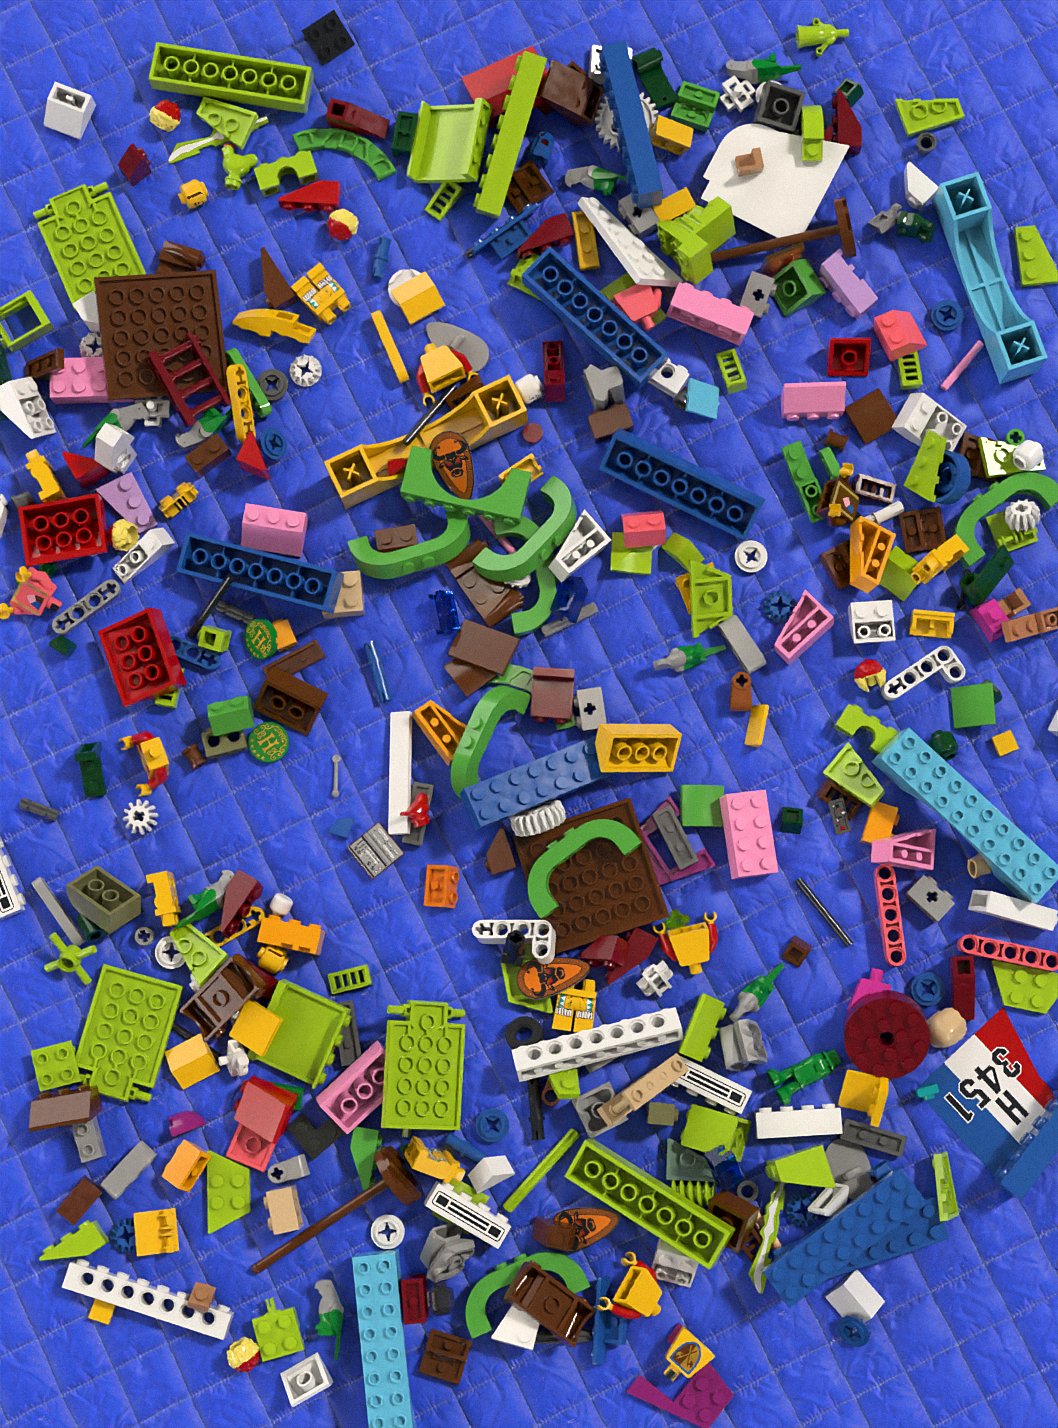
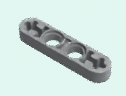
M107 580L58 615L52 622L53 630L59 635L69 634L117 599L122 592L120 584L115 580ZM109 585L113 587L116 586L114 588V590L116 591L115 593L112 594L111 592H108ZM100 591H102L104 594H105L106 592H108V593L105 595V596L107 597L106 600H105L104 597L99 593ZM94 596L100 597L101 601L96 607L90 605V599ZM77 608L84 610V615L80 619H76L73 616ZM67 615L74 621L73 624L70 621L67 622L69 620L66 617ZM60 621L63 623L67 622L64 630L61 628L57 629Z
M40 876L31 882L71 942L78 947L86 942L84 936L46 881Z

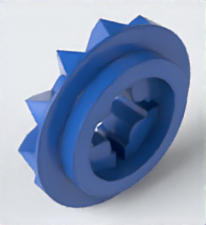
M942 300L936 303L931 312L933 325H936L939 330L947 332L956 330L963 321L961 306L953 300ZM950 309V317L952 319L948 318L947 321L943 322L944 315L942 313L946 314Z
M268 428L262 431V435L258 439L261 442L259 447L263 449V455H267L268 459H281L287 450L284 435L275 428Z
M782 590L772 591L766 596L763 603L764 613L774 622L788 621L796 606L795 598L789 592ZM779 598H781L782 604L786 606L782 608L780 614L778 607L771 606L777 604Z
M921 973L911 983V994L915 1001L922 1005H935L943 998L945 992L944 983L934 973ZM921 982L925 985L934 983L931 987L934 996L930 993L921 995L924 990Z
M489 1108L479 1114L476 1120V1131L483 1140L497 1142L507 1135L509 1120L504 1112L496 1108ZM486 1118L491 1121L500 1119L496 1125L499 1132L494 1129L485 1131L489 1126Z
M804 1192L793 1195L786 1206L789 1220L799 1227H809L816 1223L820 1214L807 1211L805 1219L802 1213L794 1212L801 1208L800 1201H802L805 1207H809L816 1198Z
M124 1218L113 1226L110 1240L114 1248L128 1253L136 1250L135 1235L130 1237L129 1244L126 1238L122 1239L119 1236L125 1233V1226L128 1233H135L134 1219Z
M846 1315L838 1323V1332L841 1338L852 1346L862 1347L866 1345L871 1335V1332L868 1331L869 1325L863 1324V1319L858 1320L855 1315L851 1317ZM853 1328H857V1332L852 1334Z

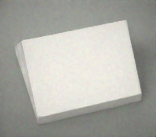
M858 1270L852 1271L824 1296L842 1318L846 1315L850 1317L855 1315L858 1320L863 1319V1323L870 1320L885 1302Z
M318 1352L280 1373L292 1407L328 1388L334 1382Z

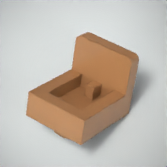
M195 1282L187 1307L208 1313L210 1305L215 1299L216 1287L206 1283Z

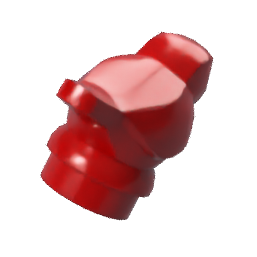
M425 793L417 794L414 802L408 809L400 812V816L411 818L414 828L430 823V816L427 814L429 811V804L427 803L429 796Z

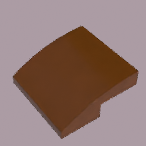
M530 159L518 170L513 171L506 195L520 214L526 205L530 203L532 206L535 203L539 204L555 192L535 163Z
M879 388L845 407V413L851 425L855 426L863 444H868L892 430L891 427L897 419Z
M968 432L963 433L958 453L962 454L969 462L971 477L995 483L997 477L986 478L978 443L980 437ZM988 438V440L997 442L996 440Z
M940 506L898 514L906 554L937 549L947 541Z
M849 539L818 556L837 591L850 586Z
M456 659L443 666L467 698L498 676Z
M431 1329L418 1373L459 1386L472 1341Z

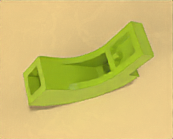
M802 105L798 119V127H801L802 162H822L824 139L821 105Z

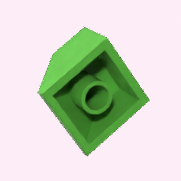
M807 258L793 260L772 277L775 279L774 284L777 285L774 298L785 317L812 304L826 293Z
M248 695L207 705L208 719L214 736L255 727L252 700Z

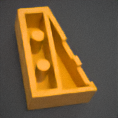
M862 516L850 524V585L868 594L880 583L896 534Z
M430 700L416 709L412 718L445 763L450 766L467 725L459 722L449 712Z
M270 914L268 918H262L257 942L320 956L326 932L321 929L320 925L309 923V927L303 926L301 921L289 919V922L280 921L281 917Z

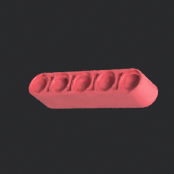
M882 864L874 870L873 877L885 961L888 965L896 967L905 962L906 949L895 871L892 866ZM881 868H885L889 872L888 879H882L879 876ZM884 889L891 891L892 897L890 900L882 897ZM886 910L894 912L895 918L893 921L885 918ZM890 930L895 931L898 935L895 942L888 939V932ZM893 951L900 954V961L898 963L893 962L890 958Z
M965 935L957 941L958 950L966 955L1044 971L1058 970V953L976 935ZM965 939L972 941L973 946L971 950L964 948L963 942ZM986 943L993 946V952L990 955L984 951ZM1007 947L1011 948L1014 952L1011 959L1005 956V949ZM1027 952H1032L1034 955L1032 963L1027 962L1025 959ZM1048 956L1053 957L1055 960V965L1052 968L1046 963Z

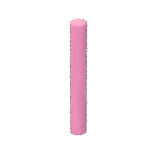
M978 340L941 384L940 387L943 390L947 391L984 347L981 341Z
M477 515L495 537L493 522L483 518L482 515ZM506 537L497 539L509 554L517 551Z

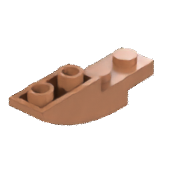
M1058 607L1001 622L1005 642H1012L1058 629Z

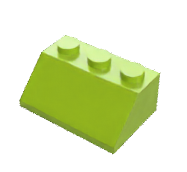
M700 994L677 1053L702 1062L703 1059L707 1060L711 1048L708 1047L711 1039L715 1040L719 1030L716 1027L718 1020H723L727 1010L723 1008L724 1002L707 994Z

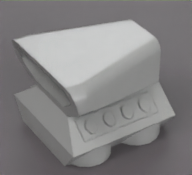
M590 364L588 368L583 369L584 384L595 411H604L608 400L614 404H625L623 380L618 367L613 366L600 370Z
M750 1019L737 1020L734 1024L719 1029L726 1069L740 1072L747 1068L749 1063L758 1065L767 1063V1052L762 1043L761 1030L756 1021Z
M609 1081L580 1095V1099L571 1100L590 1139L628 1120L627 1116H624L614 1125L608 1127L597 1111L598 1108L616 1096Z
M449 1223L432 1228L419 1257L428 1269L426 1278L433 1282H439L455 1277L462 1271L465 1266L464 1262L475 1251L474 1239L460 1238L463 1231L462 1227L455 1223Z

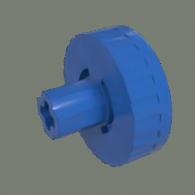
M949 450L944 451L943 462L939 465L937 474L940 477L939 484L935 485L934 490L936 503L944 505L954 504L964 496L970 486L971 469L969 462L962 454Z

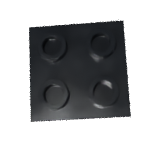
M332 10L301 31L304 35V40L306 43H309L322 66L355 45L335 10Z

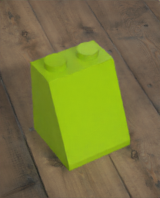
M692 1104L686 1114V1127L681 1132V1145L741 1162L752 1121Z
M812 1145L766 1161L765 1171L768 1178H771L773 1182L823 1188L836 1187L823 1145Z

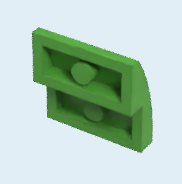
M683 81L677 95L678 101L674 105L670 119L688 127L707 132L721 93Z
M993 683L951 688L954 729L996 725Z
M680 785V825L682 827H723L719 797L724 795V786Z

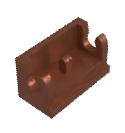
M84 1175L57 1207L56 1212L75 1226L102 1194L101 1188L89 1179L88 1176Z

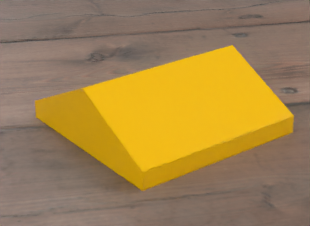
M426 272L391 290L393 297L410 325L445 306L435 284Z
M202 1033L165 1052L171 1073L183 1090L220 1071L207 1042L203 1039Z

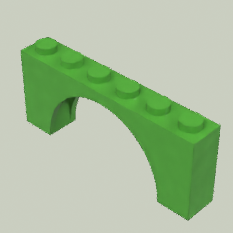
M417 446L411 447L400 489L401 497L405 501L412 503L420 501L429 507L438 505L452 512L460 510L469 516H475V514L482 515L483 518L491 521L500 519L508 525L521 523L532 479L531 472L511 468L506 481L494 493L480 499H461L447 493L434 478L432 473V450Z

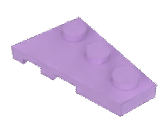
M132 472L95 489L126 521L137 526V531L140 535L159 526Z

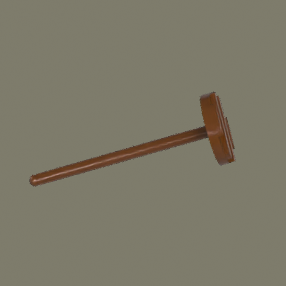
M846 197L833 199L837 225L710 253L712 263L835 235H840L844 258H853L856 256V246Z
M391 1145L388 1147L383 1146L375 1151V1161L383 1179L256 1262V1264H253L252 1272L259 1274L387 1188H390L394 1195L406 1206H410L418 1201L421 1197V1192L416 1188L418 1182L403 1165L406 1163L403 1157Z

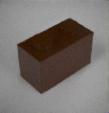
M617 403L610 406L608 410H596L590 413V416L587 418L595 444L612 439L614 433L619 428L627 432L634 430L626 404L621 405Z
M216 433L186 455L185 459L198 477L201 478L229 458L232 453Z

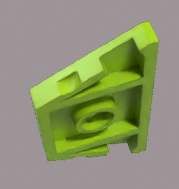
M689 559L692 637L697 638L703 631L708 628L712 629L720 621H725L733 616L732 578L726 572Z
M524 944L523 949H525L522 966L526 962L536 959L532 953V944ZM501 963L508 1002L546 1013H553L550 997L533 1000L520 992L517 986V974L521 967Z
M991 960V967H993L996 984L1004 1006L1046 1014L1057 1000L1058 973Z
M208 1150L207 1153L212 1156L207 1163L208 1234H211L251 1212L250 1168L225 1158L212 1150Z

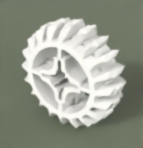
M553 800L511 817L510 824L515 835L527 837L559 826L565 821L566 812L561 801Z

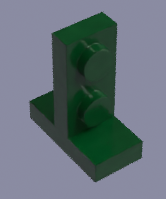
M101 741L81 744L75 753V760L80 764L85 797L107 794L100 755L102 751Z

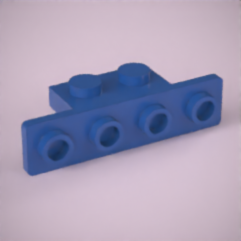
M531 203L526 205L521 210L522 213L519 216L513 215L505 221L506 225L501 229L498 226L489 233L490 236L487 239L481 238L473 244L472 254H477L490 244L498 257L503 260L521 247L532 235V232L523 220L538 210V203H535L533 206Z
M608 1276L598 1277L595 1284L597 1295L594 1309H596L594 1313L595 1325L592 1329L594 1337L591 1350L592 1365L605 1364L606 1343L626 1345L627 1319L611 1313L612 1311L609 1309L600 1311L596 1307L597 1305L606 1307L605 1301L599 1298H609L610 1277ZM609 1298L610 1301H611V1304H615V1302L613 1301V1299Z

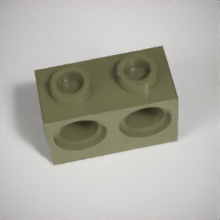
M207 728L206 732L201 733L206 757L211 760L250 750L245 729L235 731L239 732L240 738L236 742H231L230 736L234 732L214 736L212 728ZM218 737L220 739L219 745L211 747V739Z
M648 1101L646 1123L673 1126L674 1121L678 1122L679 1109L675 1108L673 1103Z

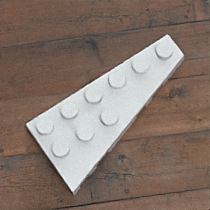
M593 197L580 198L578 205L636 284L677 287L679 283H683V280L609 212L599 200Z

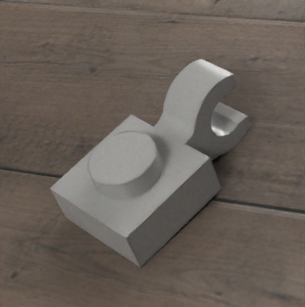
M895 203L887 212L882 210L868 222L870 229L880 234L888 231L897 222L896 220H898L901 211L898 213L897 211L902 206Z

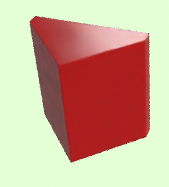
M830 338L827 345V375L868 376L871 338Z
M250 432L236 460L241 469L269 480L271 477L253 432Z
M65 451L62 453L75 479L84 489L110 474L109 469L92 458Z

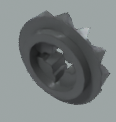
M266 370L257 379V383L268 401H277L279 398L284 397L288 390L287 377L279 370ZM267 380L272 383L276 381V386L278 390L273 388L268 390L269 385Z

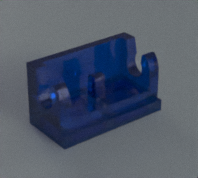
M569 576L559 584L550 610L554 612L560 621H563L564 616L571 623H576L589 590L581 577Z
M439 590L435 592V595L429 594V599L435 600L441 629L436 630V635L447 636L461 631L453 591Z
M719 1145L709 1152L706 1151L704 1155L713 1179L725 1193L744 1181L734 1153L728 1151L724 1155H718L721 1151L725 1150L724 1145Z

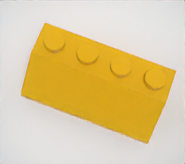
M599 724L595 746L600 771L673 772L682 733L671 724Z

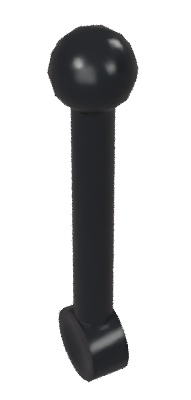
M969 569L963 571L964 576L971 573ZM961 591L960 602L956 607L960 611L965 608L963 603L965 594L963 591Z

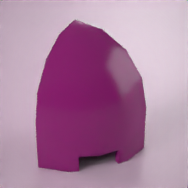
M189 1110L168 1117V1121L171 1124L169 1129L172 1137L207 1124L201 1115Z

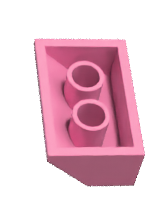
M846 381L784 384L781 392L782 418H787L788 421H796L799 418H807L808 420H817L819 417H827V419L840 418L845 411Z
M246 503L242 521L241 546L301 558L309 518L306 513Z

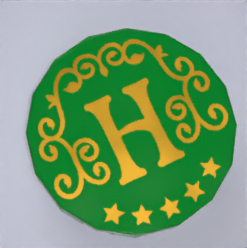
M266 619L252 620L245 630V643L249 653L259 660L270 658L275 654L278 646L276 638L278 637L273 624Z
M264 722L252 730L248 746L257 760L264 763H274L281 760L287 754L290 739L286 730L281 725L274 722Z

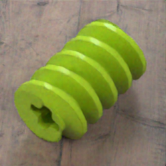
M672 1180L671 1188L695 1204H699L702 1208L705 1207L706 1203L709 1208L711 1199L717 1194L716 1181H714L712 1187H710L708 1181L702 1187L699 1180H697L696 1186H693L691 1180H689L687 1186L684 1185L683 1180H680L679 1186H676L675 1180Z

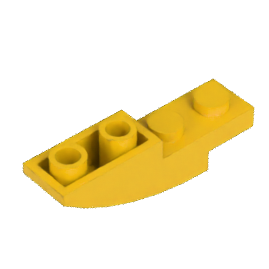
M247 310L239 312L232 324L237 325L239 328L251 330L260 336L270 337L273 332H277L281 336L294 338L300 343L309 344L316 334L315 328L298 322L299 315L282 310Z

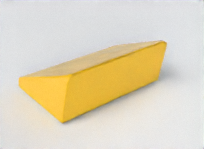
M768 705L752 706L745 745L757 748L762 745L769 710Z

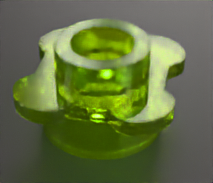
M674 909L671 911L670 919L665 923L666 927L673 929L684 927L690 921V917Z

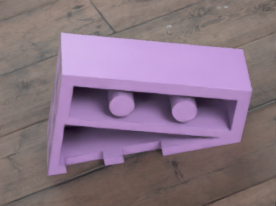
M839 248L822 263L818 278L822 286L832 292L833 298L846 307V312L851 317L859 320L876 305L878 297L864 279L860 280L853 273L855 267L852 264L847 265L841 257L843 252Z

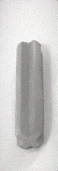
M592 602L542 626L541 631L547 637L597 613L598 608Z

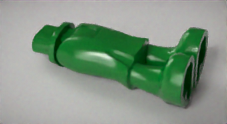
M832 1049L828 1052L823 1051L813 1054L781 1071H777L774 1068L768 1069L766 1074L773 1088L792 1077L795 1080L775 1089L778 1099L785 1107L791 1103V1096L800 1089L804 1090L806 1086L825 1078L835 1070V1067L842 1063L836 1051Z

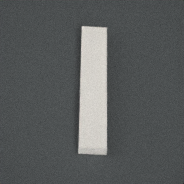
M410 711L391 712L389 835L410 834V818L400 816V812L406 811L411 805L412 712Z

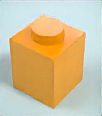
M278 619L272 622L277 632L278 638H276V643H278L277 650L279 652L298 646L288 619Z

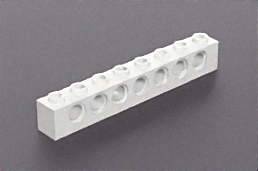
M676 1007L651 1014H643L632 1019H623L620 1022L609 1025L604 1024L590 1030H581L578 1033L562 1035L555 1039L543 1040L536 1044L520 1046L511 1051L519 1082L672 1043L684 1038Z
M77 1259V1261H72L69 1264L62 1288L224 1340L227 1337L234 1312H231L228 1306L218 1304L216 1307L210 1305L208 1312L214 1315V1322L208 1323L204 1318L206 1312L194 1309L192 1317L185 1314L184 1308L187 1306L190 1297L188 1293L178 1291L176 1294L170 1292V1288L163 1285L154 1287L149 1285L150 1282L148 1280L138 1278L136 1281L130 1279V1275L123 1272L114 1274L109 1272L110 1269L108 1267L97 1265L96 1268L90 1266V1262L83 1259ZM86 1273L92 1274V1284L85 1282L84 1276ZM106 1279L113 1282L114 1287L111 1291L107 1290L104 1286ZM126 1286L133 1288L134 1294L132 1297L125 1295L124 1289ZM146 1292L154 1296L153 1303L149 1304L145 1301L144 1295ZM166 1299L173 1301V1310L165 1308L164 1302Z

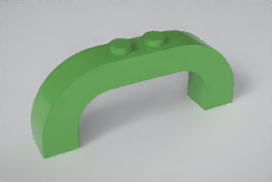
M1024 472L1012 475L1000 484L996 481L987 488L989 492L984 495L980 493L971 500L973 503L958 519L953 532V536L957 534L970 549L959 559L963 567L969 569L986 555L977 543L974 535L975 525L979 520L1017 494H1028L1035 497L1045 510L1048 511L1058 504V484L1045 475Z
M552 476L540 489L545 501L554 506L551 517L515 553L499 555L485 547L472 561L479 574L487 579L498 582H508L523 578L533 572L563 542L572 530L577 516L575 502L563 481Z
M455 510V512L446 511L448 526L442 535L393 552L382 553L375 551L371 548L367 536L347 542L354 563L362 573L378 579L397 578L446 563L458 556L467 546L471 537L468 516L460 510Z
M522 516L521 523H515V525L505 524L503 520L496 518L493 521L496 539L516 537L526 543L539 529L533 521ZM553 552L535 569L539 591L538 602L527 611L511 614L514 637L528 635L537 631L548 621L553 612L556 602V583H559L558 578L548 568L554 558Z
M498 686L488 691L478 702L452 760L451 784L458 798L462 800L460 792L464 788L480 782L478 779L479 763L500 717L508 710L524 715L532 697L531 695L509 686Z
M598 819L582 824L577 829H569L563 834L565 838L559 842L555 840L546 847L548 851L535 862L528 878L529 899L538 916L544 919L560 907L549 890V878L559 865L588 843L598 838L612 840L622 853L627 856L643 844L639 837L630 828L619 822Z
M539 1251L526 1256V1253H522L514 1257L515 1261L507 1264L504 1261L495 1265V1270L483 1276L475 1284L467 1300L466 1323L472 1339L492 1330L493 1327L486 1312V1302L494 1291L512 1283L524 1262L532 1260L538 1263L542 1270L556 1272L563 1278L567 1288L574 1294L590 1287L585 1272L571 1257L556 1251Z

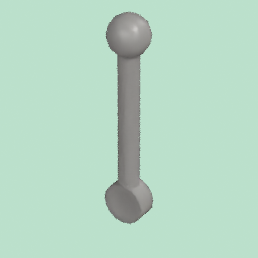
M339 755L332 757L334 762V789L331 795L335 798L340 794L338 791V763L341 761Z

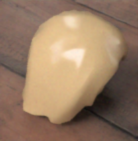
M953 1008L939 1010L927 1020L930 1045L935 1048L950 1047L962 1040L967 1032L965 1019Z

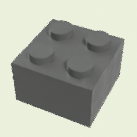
M767 81L763 85L752 124L765 125L778 132L794 133L806 92Z

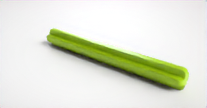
M571 1128L509 1197L503 1204L505 1210L511 1213L578 1139L579 1133L575 1129Z

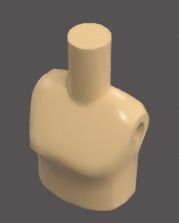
M979 853L968 860L967 869L971 877L977 878L992 872L990 866Z

